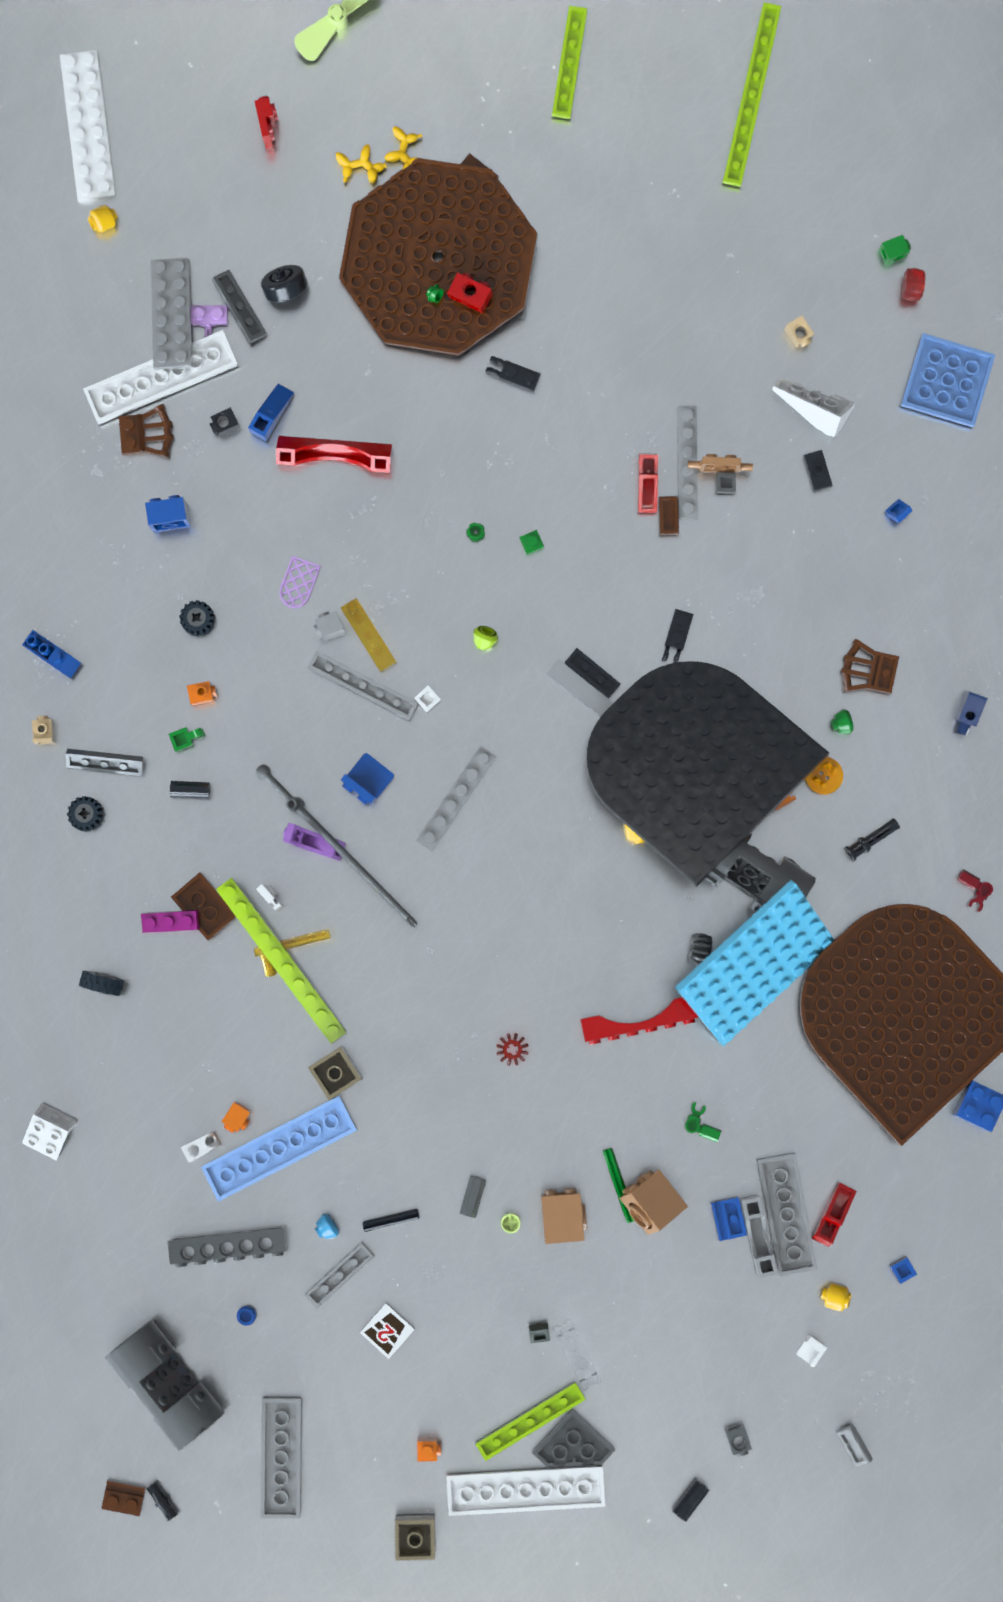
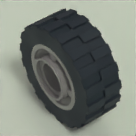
M82 970L79 986L100 994L120 996L124 980L101 972Z

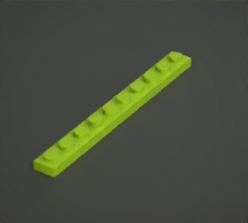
M763 2L723 178V183L738 187H741L781 12L782 6Z
M231 877L217 887V892L328 1041L333 1043L347 1032L235 880Z

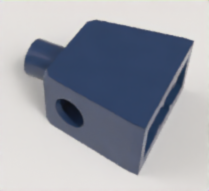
M965 690L955 718L960 721L956 732L967 736L970 726H977L988 698ZM968 711H971L972 715L969 719H967L966 713Z

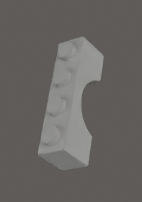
M756 1195L740 1199L756 1274L759 1278L776 1275L778 1270L769 1241L761 1197Z

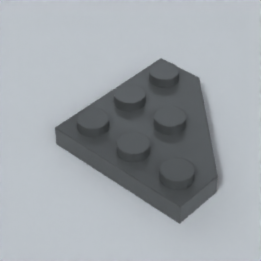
M571 1409L536 1447L532 1454L546 1467L602 1465L613 1454L615 1449L581 1416Z

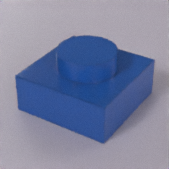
M898 499L885 513L888 517L900 523L913 510L908 504Z
M908 1257L890 1266L900 1284L917 1275Z

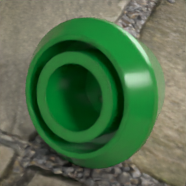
M842 709L833 715V719H831L833 731L836 730L840 734L852 733L854 726L848 710Z

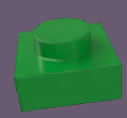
M537 530L519 537L526 555L544 548Z

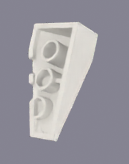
M782 379L772 389L813 426L829 436H835L842 430L855 406L854 402L839 395L832 394L830 397L821 394V390L808 391L805 390L803 385Z

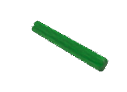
M607 1148L603 1150V1155L619 1199L623 1195L622 1191L626 1186L612 1148ZM619 1199L626 1222H634L629 1210Z

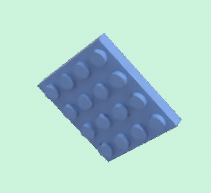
M922 333L901 406L973 428L995 354Z

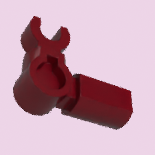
M962 869L957 877V881L973 890L977 889L975 898L969 900L968 906L971 907L974 902H977L979 906L976 911L980 912L983 909V901L987 900L988 896L992 894L993 886L985 881L980 882L979 877Z

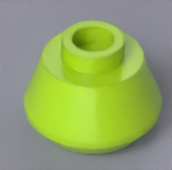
M478 626L473 631L474 643L481 650L491 648L498 640L497 632L488 626Z

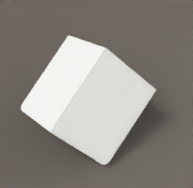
M808 1334L796 1354L815 1367L827 1347Z

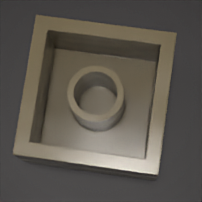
M342 1046L308 1067L328 1100H331L363 1079Z
M435 1515L396 1516L395 1561L435 1560Z

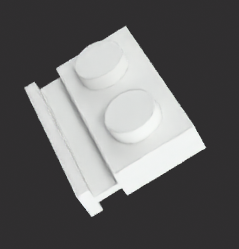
M261 884L256 889L269 904L275 905L273 907L274 910L279 911L284 907L281 903L276 902L278 900L275 897L277 892L271 886Z

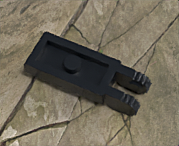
M491 356L490 361L503 368L500 372L492 367H487L485 371L488 374L528 391H535L541 373Z
M675 609L664 645L666 647L662 657L663 661L668 659L669 649L673 648L677 649L673 663L678 664L694 614Z

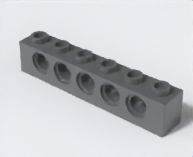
M286 1226L168 1240L170 1265L175 1264V1267L187 1266L189 1262H194L195 1265L206 1264V1260H214V1263L226 1262L225 1258H233V1261L244 1260L245 1256L251 1255L253 1259L263 1258L264 1254L272 1253V1256L284 1255L283 1252L288 1250ZM263 1238H269L272 1241L270 1248H265L262 1245ZM244 1240L252 1242L253 1247L251 1250L243 1248ZM225 1242L233 1245L232 1252L224 1250L223 1245ZM207 1244L214 1248V1252L211 1255L206 1254L204 1251V1246ZM186 1247L194 1249L192 1257L185 1254Z

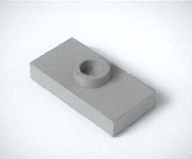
M854 1425L839 1429L836 1432L856 1467L870 1463L873 1460Z

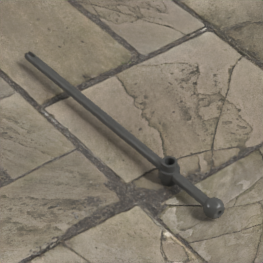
M262 764L256 769L257 777L265 779L287 801L286 806L291 812H298L411 927H415L414 924L417 925V921L304 808V801L300 797H293L271 775V770L267 765Z

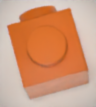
M210 681L187 685L189 700L192 706L215 702L214 697L217 696L215 685H212Z
M235 1101L221 1122L225 1124L224 1128L232 1133L234 1131L239 1132L241 1129L245 1130L250 1122L248 1117L252 1111Z
M437 1437L418 1438L417 1462L437 1461L438 1456H441V1443H437Z

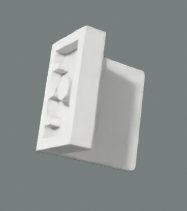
M42 1103L32 1116L23 1139V1144L57 1160L66 1137L75 1126L77 1120Z

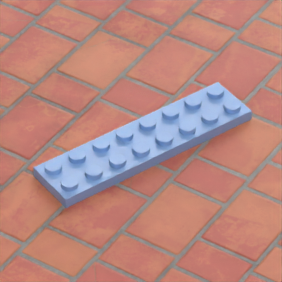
M338 1096L203 1165L201 1169L219 1202L357 1131L341 1097Z

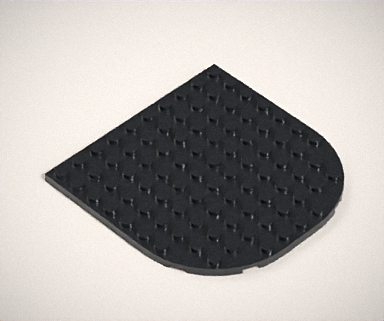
M685 661L678 662V664H667L645 674L602 714L594 726L589 739L587 769L590 782L601 802L697 887L829 756V752L736 674L710 663Z

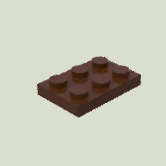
M201 872L171 896L182 911L198 910L200 926L198 930L207 941L212 939L236 918L220 894Z

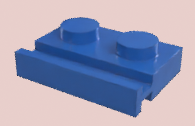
M739 1197L711 1202L719 1241L747 1236Z

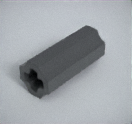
M470 1175L460 1214L476 1218L486 1184L485 1179Z

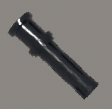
M893 818L865 838L859 837L857 842L849 847H844L849 858L854 862L864 852L868 853L873 845L897 829H900V825Z

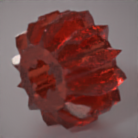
M908 268L905 271L901 289L904 299L915 301L920 300L923 296L926 280L923 270Z
M508 1033L507 1042L501 1037L500 1040L504 1043V1046L500 1044L496 1046L497 1048H503V1051H498L497 1055H505L500 1061L503 1062L506 1058H509L507 1062L509 1066L511 1065V1059H514V1063L517 1066L518 1057L524 1062L525 1059L521 1056V1053L525 1055L529 1053L522 1050V1048L528 1047V1044L521 1045L520 1043L525 1038L521 1037L517 1041V1033L514 1034V1040H511V1035ZM510 1044H513L514 1047H518V1051H515V1055H512L511 1052H507V1048H510Z

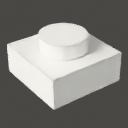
M429 686L414 698L427 713L441 701Z

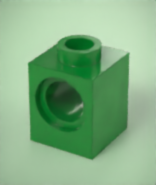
M900 235L882 242L879 249L886 265L908 257L911 246L908 239Z

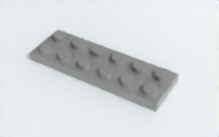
M189 258L151 260L154 370L192 368Z
M796 1153L757 1160L778 1276L817 1270Z
M262 1398L261 1518H300L301 1398Z

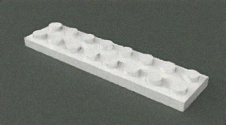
M91 50L61 54L60 61L78 202L115 198L116 193L98 51Z
M221 330L192 343V368L154 370L152 359L88 386L83 390L97 423L102 424L237 367L238 364L224 331Z
M603 1465L450 1474L446 1476L449 1516L605 1507Z

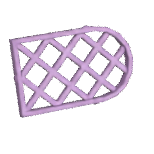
M292 556L279 592L280 598L286 606L298 608L306 604L311 596L321 566ZM296 560H299L304 563L298 565ZM294 561L296 566L290 569L291 564ZM308 564L315 566V568L310 570ZM306 565L308 571L301 573L299 567ZM297 569L300 575L293 577L290 571ZM317 570L315 577H313L312 572ZM289 573L291 579L285 581ZM310 573L312 579L305 582L303 576ZM301 577L303 584L297 586L295 579ZM293 581L295 587L288 590L286 583ZM312 582L311 588L309 590L307 584ZM305 585L307 592L301 594L298 588ZM285 586L286 591L282 593V588ZM297 590L299 596L292 598L290 592ZM288 593L290 600L285 602L282 595ZM308 594L307 598L304 601L302 597ZM300 598L302 603L295 605L294 600Z

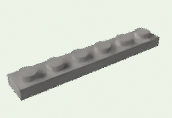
M678 406L679 520H697V469L687 468L688 460L697 461V406Z
M318 651L315 652L308 666V669L409 721L418 706L417 702Z
M482 746L479 747L416 841L433 851L495 760L496 756Z

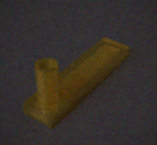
M355 598L340 607L379 671L383 672L396 664V660L358 599Z
M328 928L280 940L285 949L330 939L331 933ZM258 946L254 947L255 957L260 956L265 977L276 975L275 968Z

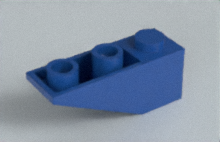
M278 383L248 426L250 433L267 442L295 392Z
M34 630L31 631L22 646L70 679L81 665V662Z

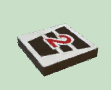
M385 1303L360 1333L389 1359L415 1328Z

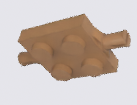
M706 454V456L702 457V460H688L687 468L699 469L700 472L738 473V471H753V463H742L741 458H737L736 455L717 457V454Z

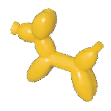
M394 126L392 128L393 134L401 141L399 150L387 153L384 159L386 162L401 160L404 163L403 169L412 164V161L419 158H410L406 153L408 143H413L418 138H421L422 133L406 135L401 128Z
M369 144L363 146L360 159L350 161L343 153L337 152L335 154L338 163L344 167L342 173L344 176L343 182L345 183L351 175L353 168L363 166V168L368 170L369 182L374 184L378 179L377 172H381L384 168L387 169L386 163L378 162L373 164L369 160L371 154Z

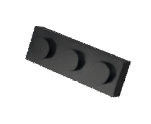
M578 648L565 661L567 666L608 699L621 685L620 682Z

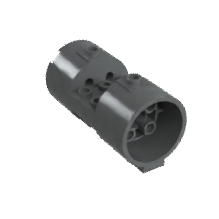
M751 833L705 878L716 887L725 878L755 898L750 908L755 913L790 880L798 886L806 898L817 879L797 865L794 860L784 856L779 863H776L773 858L761 853L757 847L749 845Z
M151 1319L111 1351L105 1359L127 1387L135 1392L154 1416V1421L175 1448L180 1451L213 1425L224 1414V1411L201 1381L196 1383L173 1354L176 1351Z

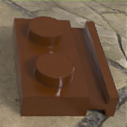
M108 1479L101 1509L140 1517L146 1487Z

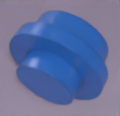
M243 1306L237 1312V1320L244 1326L251 1325L256 1319V1312L251 1306Z

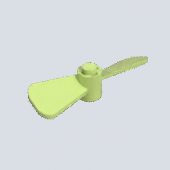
M343 0L341 4L330 6L327 16L296 35L295 46L305 59L309 61L316 60L335 31L346 28L348 24L347 16L368 0Z

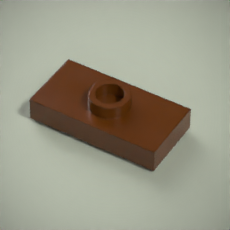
M659 496L660 535H679L678 496Z

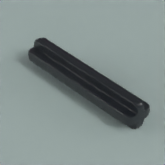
M414 1209L367 1220L362 1225L364 1231L368 1232L418 1220L420 1216L418 1210Z

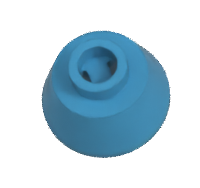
M322 1214L316 1222L317 1227L315 1230L320 1238L324 1236L325 1239L337 1237L339 1229L329 1214Z

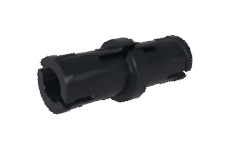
M157 1481L146 1488L155 1501L156 1508L159 1507L167 1521L178 1515L168 1500L170 1499L169 1496L164 1494Z

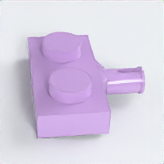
M191 305V326L204 327V338L212 335V328L228 326V306Z

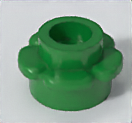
M438 284L434 285V287L430 286L427 290L429 302L438 303L442 299L444 290Z
M471 523L466 530L467 536L472 541H478L485 536V528L480 523Z

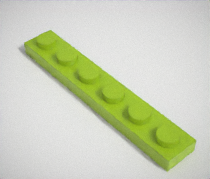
M569 5L552 110L553 117L571 118L588 8Z
M576 1382L479 1440L475 1445L484 1460L487 1461L586 1399Z

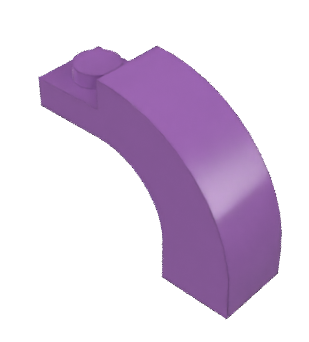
M288 823L283 833V841L285 843L340 861L341 855L319 833ZM336 839L343 847H345V842Z

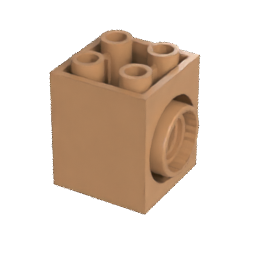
M659 1169L654 1172L650 1170L647 1173H643L636 1179L638 1182H635L633 1185L630 1184L622 1191L623 1195L619 1198L629 1210L633 1220L643 1228L647 1235L663 1229L688 1207Z
M575 1187L564 1188V1192H557L556 1189L544 1190L545 1194H541L545 1244L585 1241L584 1231H587L585 1204H581L580 1191H576Z

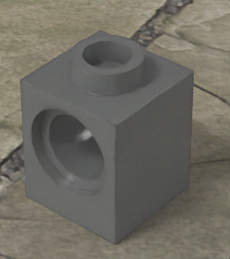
M743 1423L724 1429L733 1455L737 1454L738 1457L744 1456L749 1453V1450H752ZM736 1437H743L744 1442L742 1445L736 1446L734 1439Z

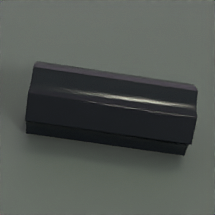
M171 781V798L209 799L210 782Z
M695 1479L672 1511L686 1522L710 1490L703 1483Z

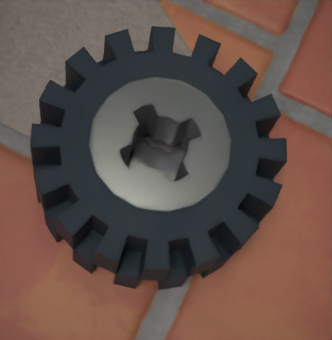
M196 600V602L190 601L189 604H185L184 608L181 609V615H179L180 624L187 633L193 636H202V634L206 635L209 630L213 629L215 615L211 607L205 602H200L199 600Z
M82 796L81 798H75L76 800L71 802V806H68V821L74 828L81 831H92V829L98 828L97 826L102 823L101 820L104 817L101 804L91 797Z

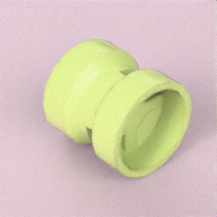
M513 1212L506 1213L501 1219L502 1229L507 1233L516 1232L520 1227L519 1216Z

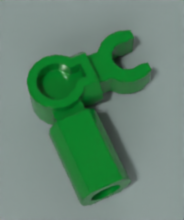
M696 1102L691 1105L692 1115L688 1116L684 1125L686 1132L690 1134L697 1132L703 1138L718 1142L722 1130L704 1123L700 1125V1115L705 1112L706 1106H703L702 1110L698 1112L695 1110Z

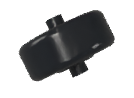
M298 265L278 267L267 273L261 280V288L265 298L270 302L276 303L285 302L299 296L308 285L304 270Z

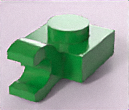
M185 727L169 733L175 752L194 746L192 740L205 736L201 728L189 732L188 728Z

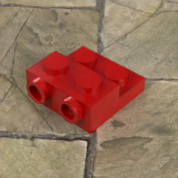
M262 96L254 102L265 148L270 149L273 148L272 141H275L273 129H276L275 122L279 120L275 104L270 103L269 96Z

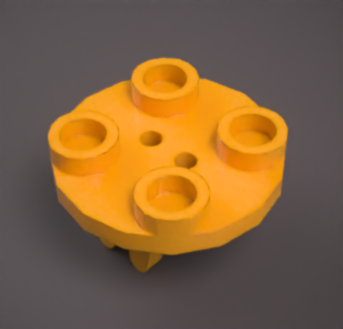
M827 757L805 781L812 791L828 795L835 792L841 786L843 770L836 760Z

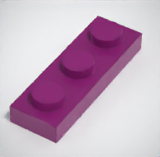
M198 910L141 913L142 933L200 929Z

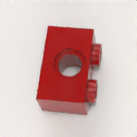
M457 273L447 294L449 298L483 314L493 292L489 284L483 281L478 283L469 274L463 273L462 275ZM469 288L476 289L473 295L466 294Z

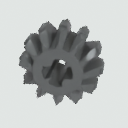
M704 933L693 935L688 955L690 963L698 966L711 954L713 944L711 936Z

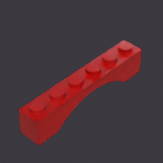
M278 436L276 464L295 466L316 460H338L362 466L369 471L390 473L392 444Z
M680 997L673 999L661 1013L645 1021L618 1023L597 1015L580 1019L584 1041H589V1044L592 1045L601 1043L600 1039L608 1037V1041L620 1039L619 1035L625 1033L629 1037L638 1035L639 1030L646 1029V1033L657 1031V1027L662 1025L666 1029L676 1027V1022L683 1021L684 1025L694 1023L695 1018L699 1017L685 999Z

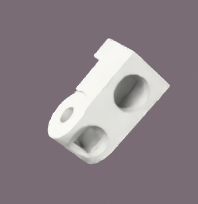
M211 1132L181 1147L190 1163L220 1146V1143L215 1133Z

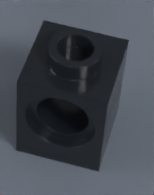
M231 407L210 416L212 423H209L214 434L218 433L220 438L240 429ZM223 419L229 421L226 427H220L219 422Z

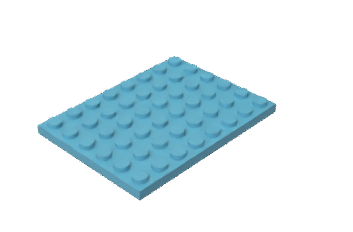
M790 880L675 988L718 1042L725 1046L750 1021L758 1016L764 1008L772 1003L777 996L786 990L791 983L800 977L834 941V938L798 886Z

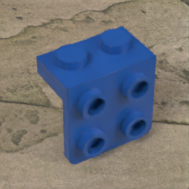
M365 753L350 772L341 778V781L344 783L342 787L350 793L352 791L359 795L357 799L363 804L369 803L373 805L393 780L394 774L368 753Z

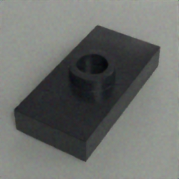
M822 450L803 455L813 491L816 492L832 487L833 484Z

